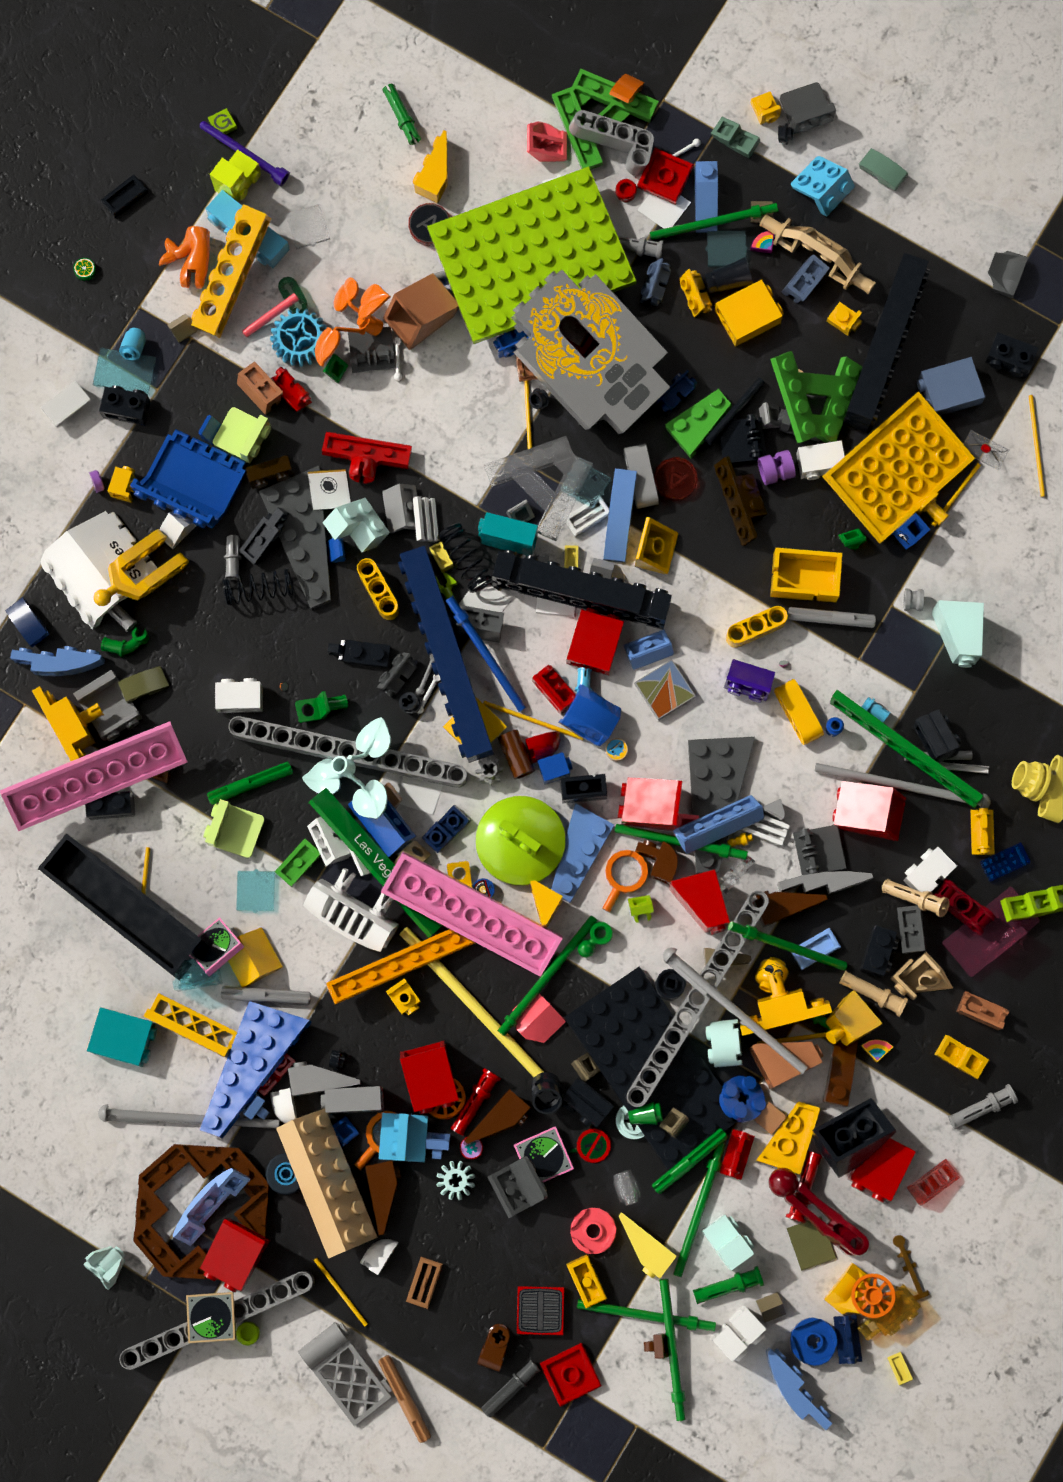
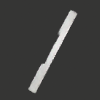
M939 763L952 771L989 774V766Z

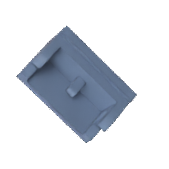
M814 254L811 255L782 290V293L785 296L792 295L795 298L793 300L795 303L804 301L829 270V267Z

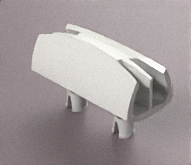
M343 868L335 885L324 879L318 880L312 886L303 904L311 914L331 929L360 945L379 952L387 947L399 927L398 923L385 915L394 899L389 897L384 903L386 895L381 893L375 906L371 908L352 897L346 891L356 874H350L345 880L348 873L346 868Z

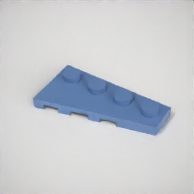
M575 803L566 834L564 854L557 867L551 890L562 895L563 900L571 903L614 827V824Z

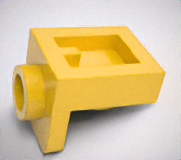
M771 91L751 99L750 103L760 125L766 122L768 124L773 123L780 117L782 108L776 104Z
M839 302L826 322L848 336L852 330L855 332L861 325L862 320L860 318L862 312L858 310L856 313Z

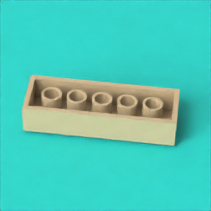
M325 1108L277 1127V1132L328 1259L378 1238L328 1113H325Z

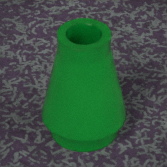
M654 1101L628 1111L631 1125L658 1124V1122L663 1121L660 1103L654 1104Z

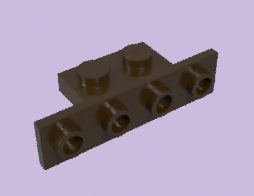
M727 456L716 463L714 467L737 530V535L741 545L745 546L757 538L751 519L762 518L767 515L754 475L736 476L730 457Z

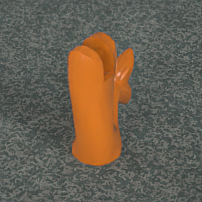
M191 226L187 228L184 241L180 246L166 238L165 249L167 252L160 258L159 266L170 264L177 259L188 256L180 272L181 287L189 288L191 273H196L195 286L197 289H203L209 266L210 231L203 227Z

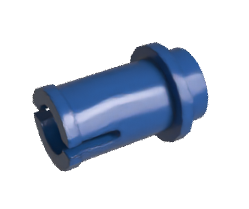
M838 717L830 718L826 723V733L829 736L832 734V737H835L844 729V723ZM835 724L837 729H833L832 725Z

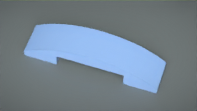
M233 1168L215 1177L198 1193L187 1207L174 1230L173 1237L192 1246L206 1230L204 1227L206 1220L230 1194L236 1196L250 1181V1178Z

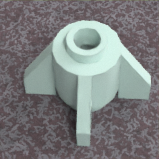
M109 1246L91 1252L85 1258L87 1261L83 1265L101 1280L105 1288L109 1290L116 1283L120 1270L125 1264L123 1259L125 1254L117 1246L114 1248Z

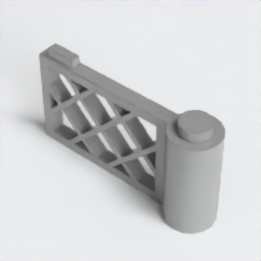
M334 1322L298 1350V1353L353 1426H355L391 1398L390 1392L392 1388L385 1379L381 1381L378 1379L347 1337L350 1332L343 1323L338 1325L337 1322ZM347 1348L354 1355L353 1364L339 1363L340 1354ZM337 1357V1362H331L334 1358ZM356 1359L361 1365H356ZM325 1365L336 1366L335 1378H324L319 1370ZM339 1366L352 1368L351 1381L337 1379ZM355 1368L366 1370L368 1373L367 1383L353 1381ZM370 1377L375 1382V1384H370ZM328 1382L334 1383L333 1388L330 1386ZM336 1383L350 1385L349 1398L339 1397L336 1394ZM353 1385L366 1387L365 1400L351 1398ZM369 1387L379 1388L384 1396L378 1401L367 1400ZM342 1401H348L347 1407ZM350 1402L364 1403L363 1413L357 1418H354L349 1411ZM367 1404H372V1406L366 1410Z

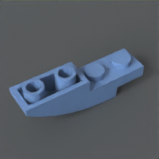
M65 646L64 649L57 648L56 657L51 652L41 651V654L32 653L33 650L27 648H19V651L12 650L10 657L15 663L31 665L30 671L35 675L41 676L78 674L99 667L105 662V659L99 655L100 652L86 650V653L79 652L77 648Z
M769 1347L766 1350L768 1364L783 1398L800 1419L803 1420L810 1414L827 1430L832 1425L828 1420L831 1415L822 1406L817 1409L811 1403L814 1398L805 1389L801 1392L798 1390L805 1383L801 1379L803 1374L794 1365L790 1368L784 1362L786 1357L777 1348L773 1351Z

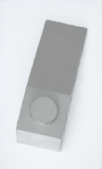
M306 1061L293 1063V1068H288L291 1092L294 1097L325 1092V1089H339L362 1085L359 1079L317 1066L307 1065Z

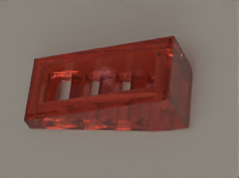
M944 1159L907 1186V1189L917 1203L922 1206L960 1177L947 1159ZM942 1168L944 1170V1172L949 1177V1180L945 1179V1177L942 1175L939 1169ZM932 1174L936 1175V1177L942 1184L941 1186L937 1183ZM924 1180H928L934 1191H931Z

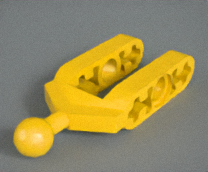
M157 529L109 564L108 572L111 586L107 589L97 590L93 596L94 602L98 606L104 607L111 602V597L116 593L138 601L183 570L189 563V560L182 553H179L135 584L124 572L165 542L167 537L160 529Z

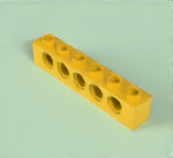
M244 204L241 209H238L233 229H230L226 236L227 243L218 254V264L209 275L210 282L208 287L203 290L200 296L201 303L199 308L193 312L191 318L193 321L192 326L218 338L221 337L272 218L267 214ZM251 226L250 233L243 235L244 228ZM238 246H242V252L235 256V249ZM233 266V273L226 276V269ZM221 286H224V287H225L224 293H223L222 295L218 296V295H217V290H218V288L221 287ZM212 306H216L215 314L209 316V309Z

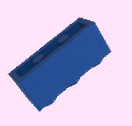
M388 799L386 809L378 819L363 817L354 810L352 801L348 804L353 814L361 821L367 832L375 839L380 849L388 857L401 852L416 837Z

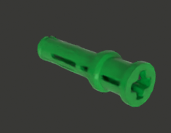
M755 1266L753 1270L744 1273L736 1272L732 1278L694 1289L693 1293L697 1304L736 1291L744 1293L746 1289L757 1285L762 1287L764 1283L758 1266Z

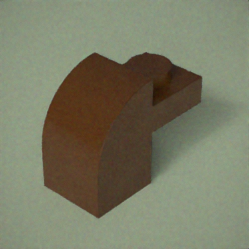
M644 840L643 843L638 842L635 852L655 860L650 878L670 885L678 865L674 849L664 841L660 849L656 848V844Z

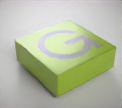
M227 108L208 117L210 124L225 135L237 129Z

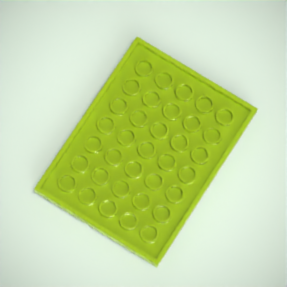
M589 166L427 226L473 344L514 330L516 323L511 318L515 314L513 309L522 301L526 304L531 299L529 294L537 286L542 288L547 283L544 279L553 271L558 273L560 270H563L579 289L581 287L578 284L587 275L591 278L595 274L612 292L636 284L635 276Z

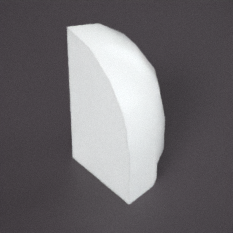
M291 1088L270 1093L273 1111L281 1122L287 1123L297 1118Z
M381 1239L373 1243L364 1254L360 1263L379 1275L399 1242L392 1239Z

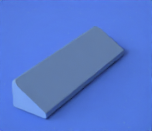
M750 795L676 828L673 832L683 850L688 854L763 820V806Z

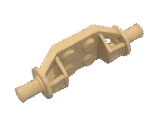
M766 214L761 220L759 226L775 235L774 245L780 244L793 253L803 242V247L810 251L816 250L821 253L820 257L825 261L835 262L829 276L843 284L845 290L854 284L869 294L874 288L876 282L860 273L862 264L859 262L855 265L846 248L812 227L790 226L792 223L790 218L781 224ZM784 237L794 238L795 241H794V243L792 244V243H790L789 241H787V240H785V239H783V238H784ZM839 268L847 278L837 272Z

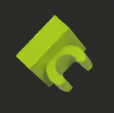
M650 895L628 899L630 913L636 923L639 922L638 916L641 914H646L647 920H651V913L654 910Z

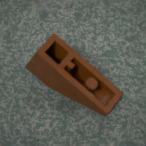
M765 891L764 893L767 895L769 903L760 917L761 924L764 928L819 905L827 900V896L788 892H773L770 894L769 891ZM756 896L757 899L754 900L753 905L760 908L763 906V899L760 896Z
M841 1040L833 1045L823 1097L824 1103L842 1107L848 1106L858 1040L848 1046L844 1045Z
M509 1089L464 1140L463 1144L467 1147L514 1128L517 1123L522 1125L530 1116L527 1113L530 1107Z
M393 1160L365 1166L379 1235H383L386 1232L398 1187V1178H401L399 1164L395 1165Z

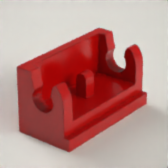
M547 665L532 677L534 685L560 715L570 707L576 695L551 665Z

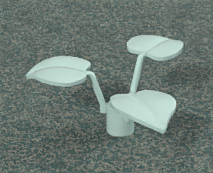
M383 718L373 720L358 734L356 748L364 752L363 754L349 755L348 758L337 756L334 759L321 760L302 777L303 781L316 793H320L323 789L327 788L333 795L341 787L340 778L348 777L362 788L357 790L353 796L352 804L354 810L363 817L380 818L387 806V791L384 785L377 780H371L365 786L362 781L353 775L356 770L353 760L365 758L368 754L373 758L385 755L391 745V735Z

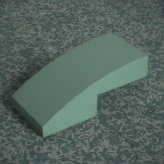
M723 116L711 132V136L747 158L751 157L760 143L758 136L741 129L740 124Z
M872 148L859 163L861 170L877 177L879 183L895 191L908 176V172L901 166Z

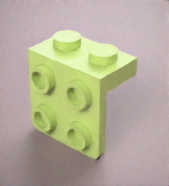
M232 407L215 435L213 444L251 463L253 457L255 458L258 455L263 439H266L270 433L271 426L269 420L262 415L257 419Z
M220 799L219 804H215L212 809L211 816L214 817L212 823L207 825L203 836L206 838L205 842L209 846L250 858L260 835L264 817L232 806L229 802Z

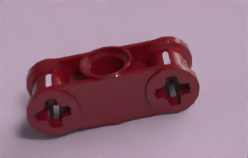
M944 878L942 880L943 884L932 894L940 898H948L950 901L948 911L966 924L973 932L982 936L985 927L990 921H994L996 916L988 908L979 904L959 889L952 881ZM961 903H965L969 906V908L966 910H959L957 906Z

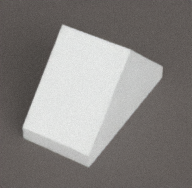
M174 510L168 513L160 527V530L167 537L165 543L172 549L197 526L193 523V519L188 517L182 519L173 514Z

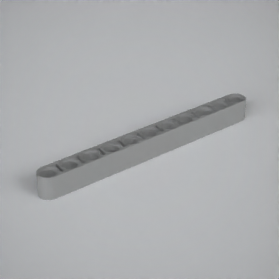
M236 716L229 722L231 734L236 739L324 759H334L337 756H343L342 752L347 747L354 749L352 756L364 753L356 748L355 741ZM237 724H245L243 732L236 733L234 731ZM265 728L267 729V734L262 738L256 737L257 730ZM281 733L289 734L286 742H278V736ZM306 737L311 740L307 747L299 746L302 738ZM323 743H331L332 749L329 752L321 751ZM391 749L385 755L375 758L371 762L365 761L364 758L353 760L356 766L460 788L467 782V772L459 764ZM389 757H396L398 762L395 766L389 767L386 765V760ZM416 761L420 764L419 769L414 772L407 769L408 764ZM432 767H440L441 773L438 776H431L429 771ZM453 772H462L463 778L460 781L452 780L451 775Z
M762 891L752 892L747 897L733 922L740 924V916L748 915L751 918V926L755 927L769 903L767 895ZM753 896H760L763 899L762 907L757 908L752 905L751 899ZM727 930L700 975L704 977L706 973H712L716 978L713 986L717 988L747 939L743 938L742 934ZM735 934L739 937L740 942L738 946H731L728 943L727 938L729 935ZM722 953L727 956L728 962L725 966H720L716 963L715 958L717 954ZM692 986L629 1088L626 1099L631 1106L641 1107L647 1102L710 1000L711 996L709 994L706 997L703 995L704 1001L701 1005H696L692 1002L691 996L699 991ZM682 1012L691 1014L692 1020L688 1025L682 1024L679 1020ZM675 1031L679 1034L680 1040L677 1044L668 1042L667 1035L669 1032ZM658 1051H664L668 1056L664 1064H659L655 1060V1054ZM647 1070L655 1073V1081L651 1084L643 1080V1073ZM634 1090H640L643 1093V1100L640 1103L636 1104L631 1100L630 1095Z

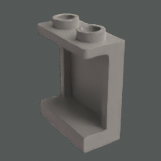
M112 670L73 693L84 710L95 705V703L99 704L104 716L95 719L92 723L104 742L116 739L120 736L119 732L126 728H134L139 724V720L142 719L133 702H126L118 684L119 680Z

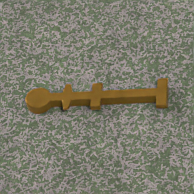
M896 1235L893 1238V1244L899 1247L901 1252L897 1257H903L906 1266L902 1267L903 1271H909L918 1294L913 1296L916 1301L930 1294L928 1290L923 1292L913 1270V1268L917 1267L916 1263L910 1262L908 1254L911 1251H906L904 1248L905 1238L901 1235Z

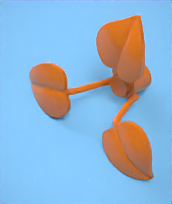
M349 277L339 288L333 303L335 310L342 312L349 305L350 308L358 313L357 325H359L360 329L346 327L326 328L319 336L315 346V356L320 366H324L327 359L338 347L340 342L339 331L360 333L362 335L367 332L372 336L380 334L383 329V321L372 316V314L391 298L381 286L373 284L364 292L359 309L352 303V300L356 298L359 291L357 281Z

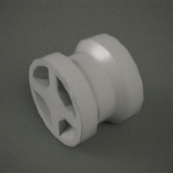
M905 588L903 599L904 611H909L910 609L923 611L924 590L912 591Z

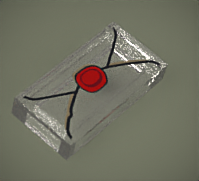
M970 430L963 443L975 459L997 470L1001 468L1010 451L973 430Z

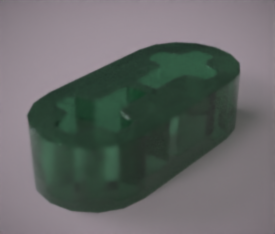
M292 277L282 278L278 283V288L283 300L290 296L288 290H284L285 285L288 284L292 286L293 293L298 296V303L302 304L300 313H303L305 309H308V303L298 283ZM295 304L288 308L292 311V314L296 313L297 307L294 308Z

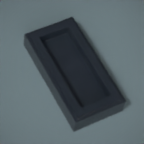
M133 174L102 198L101 203L116 218L146 195L148 190Z

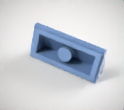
M665 630L623 645L633 670L674 655L672 643Z

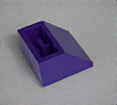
M733 659L724 689H728L727 692L732 695L740 696V694L749 696L750 700L761 703L762 700L766 701L769 696L776 672Z

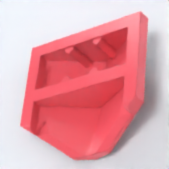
M539 121L527 125V152L540 162L566 161L567 133L547 123Z
M538 994L516 1021L517 1025L515 1028L525 1039L545 1043L566 1021L550 1003Z

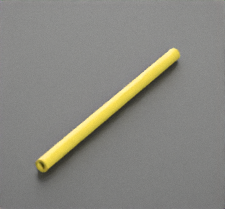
M408 927L399 934L410 946L421 942ZM439 960L428 964L533 1077L544 1072L508 1033L502 1036L497 1031L501 1025Z

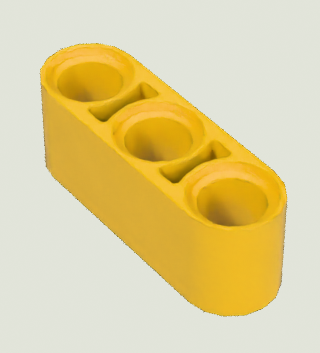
M368 558L362 559L357 565V571L363 585L381 617L385 620L395 619L399 614V607L394 595L376 563ZM367 566L373 568V572L369 575L362 573V570ZM377 585L384 587L383 592L379 594L373 593L372 590ZM387 604H392L395 607L390 613L383 611V607Z
M774 606L731 625L726 634V642L729 646L738 648L780 630L787 621V611L781 606ZM771 615H781L782 621L774 622L771 619ZM755 622L761 624L762 630L754 631L751 628V624ZM734 631L740 632L742 639L734 640L731 637V633Z
M795 679L774 688V693L803 745L824 735L817 717Z

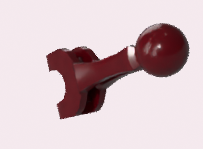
M778 1168L771 1173L768 1180L771 1192L778 1197L784 1198L786 1203L806 1217L821 1235L826 1236L839 1250L849 1256L862 1255L867 1252L869 1248L867 1237L851 1223L844 1220L839 1212L821 1201L803 1182H798V1178L792 1170ZM795 1191L808 1199L830 1221L826 1223L811 1212L794 1195ZM852 1239L855 1241L854 1248L850 1244Z

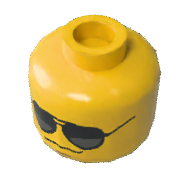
M770 957L761 962L755 975L761 990L768 993L772 992L767 977L771 973H773L774 980L777 982L775 972L781 971L783 983H785L788 976L785 962L775 957Z

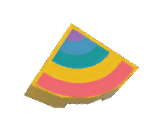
M878 1039L867 1041L861 1045L876 1063L893 1048L888 1042Z

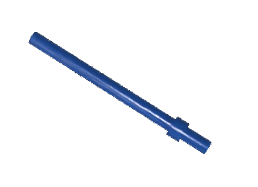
M454 596L448 598L446 602L455 614L453 617L458 624L461 623L518 712L525 709L526 706L469 621V615L465 609H461Z

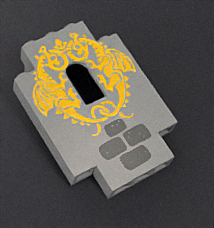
M560 270L558 273L553 271L544 279L547 283L542 288L537 286L529 294L531 299L526 304L522 301L513 309L515 314L511 318L516 323L514 328L519 333L524 331L529 337L527 339L524 336L517 342V349L513 353L585 430L590 429L603 417L618 434L624 433L670 388L652 368L668 352L596 274L591 278L587 275L578 284L581 287L579 289L563 270ZM566 316L576 318L599 343L585 359L560 332V322Z

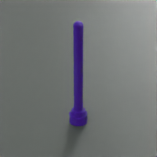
M206 121L200 123L202 130L232 150H239L259 163V167L271 175L274 183L279 186H283L290 175L288 170L283 167L275 168Z

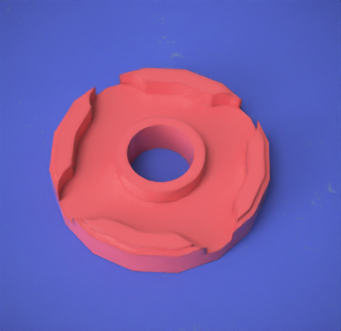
M588 1208L575 1216L571 1223L570 1234L573 1243L579 1250L587 1254H598L605 1252L613 1244L616 1238V1226L613 1218L604 1210ZM591 1224H596L600 1228V1233L595 1238L589 1237L586 1232L587 1227Z

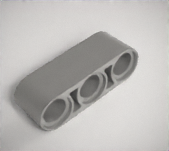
M646 444L624 448L627 470L637 471L634 491L636 508L658 505V495Z

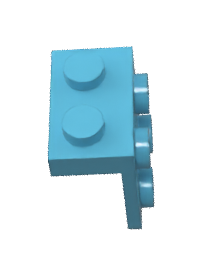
M817 156L791 182L794 190L814 199L820 213L826 217L855 188L848 169L821 156Z

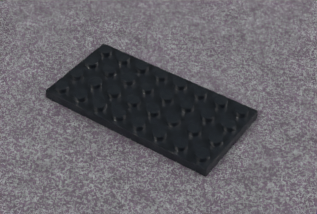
M637 967L565 1016L564 1019L627 1111L639 1108L628 1103L626 1099L627 1092L674 1016L641 968ZM671 1031L667 1035V1040L671 1044H677L680 1036L677 1032ZM688 1037L682 1043L644 1105L653 1101L654 1104L660 1103L663 1120L672 1108H675L689 1118V1122L676 1139L659 1126L662 1121L658 1122V1124H636L667 1170L675 1166L718 1129L722 1128L725 1131L739 1121L729 1118L723 1112L719 1103V1096L723 1088ZM658 1051L655 1054V1060L659 1064H664L668 1059L664 1051ZM647 1070L643 1073V1080L646 1083L651 1084L655 1081L656 1077L653 1071ZM634 1090L630 1095L631 1100L636 1104L643 1100V1093L640 1090Z

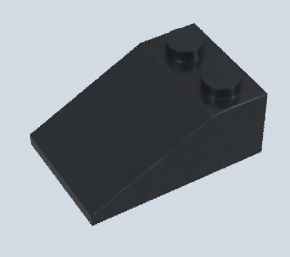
M870 1098L818 1126L812 1132L815 1146L838 1178L862 1165L896 1133V1129L874 1100Z

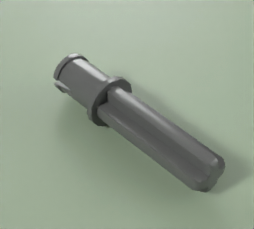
M530 1360L517 1374L513 1373L514 1377L482 1406L481 1409L484 1414L489 1418L492 1417L522 1387L526 1388V1384L541 1371L539 1367Z

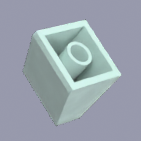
M939 600L932 610V616L952 663L958 664L959 667H972L982 656L984 603Z

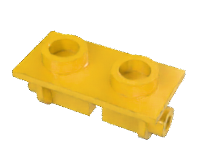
M688 269L679 280L681 288L686 295L688 307L695 318L702 310L704 313L710 312L712 310V303L707 292H699L705 289L701 274L697 273V270L691 271Z
M988 808L970 810L972 855H995L993 810H988Z

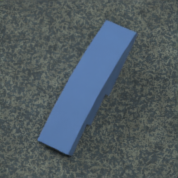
M615 468L603 560L624 563L626 561L637 471Z

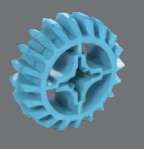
M297 308L295 314L288 310V316L285 317L281 314L282 322L275 320L274 324L277 328L271 329L273 336L270 337V340L274 343L272 349L277 351L276 355L278 358L283 357L284 363L290 360L291 366L299 362L300 367H303L304 361L311 365V359L314 358L316 360V342L321 333L327 328V325L323 324L321 317L317 318L315 312L309 315L308 309L301 313L300 309ZM298 324L295 328L289 329V327ZM307 325L316 330L317 337L307 332ZM283 338L293 343V351L284 346L282 343ZM310 346L309 349L302 351L304 347Z

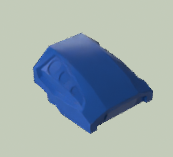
M580 684L578 686L579 691L565 716L558 723L595 746H601L610 738L620 720L621 708Z

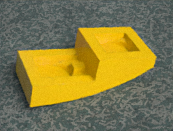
M949 1035L944 1036L934 1054L975 1079L979 1078L989 1061L980 1053L966 1047Z

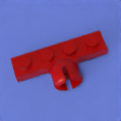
M326 432L322 447V455L351 460L349 477L359 483L361 473H363V484L374 481L376 469L379 465L408 469L412 453V446L331 432Z

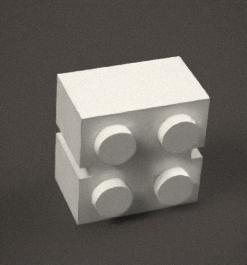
M745 1306L729 1319L731 1324L744 1337L742 1341L726 1324L710 1337L732 1362L735 1359L740 1361L748 1353L746 1348L750 1344L756 1345L765 1337L763 1332L766 1328Z

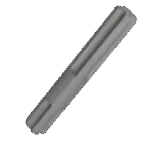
M789 607L788 619L795 621L873 628L876 623V616L870 614Z
M223 986L221 998L223 1000L309 1005L311 993L305 991Z

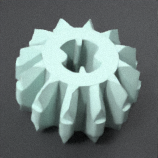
M450 1161L451 1170H448L443 1165L441 1168L446 1174H437V1177L443 1178L444 1182H438L436 1185L437 1187L445 1185L446 1188L441 1191L442 1195L446 1194L448 1190L451 1191L449 1194L450 1200L453 1199L454 1192H457V1198L461 1200L462 1194L460 1191L463 1190L469 1196L470 1192L465 1187H475L474 1183L468 1182V1179L475 1178V1174L467 1176L466 1173L470 1171L471 1167L467 1166L462 1171V1161H459L457 1169H455L454 1162ZM453 1174H458L457 1177H462L459 1187H454V1184H450Z

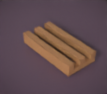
M420 1257L406 1302L426 1309L429 1308L443 1265L442 1263ZM426 1263L428 1266L417 1299H412L423 1264ZM432 1266H435L437 1268L425 1303L421 1302Z

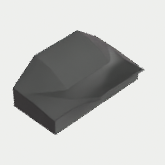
M1010 251L1004 253L995 252L988 270V274L993 282L992 291L1013 298L1028 257Z

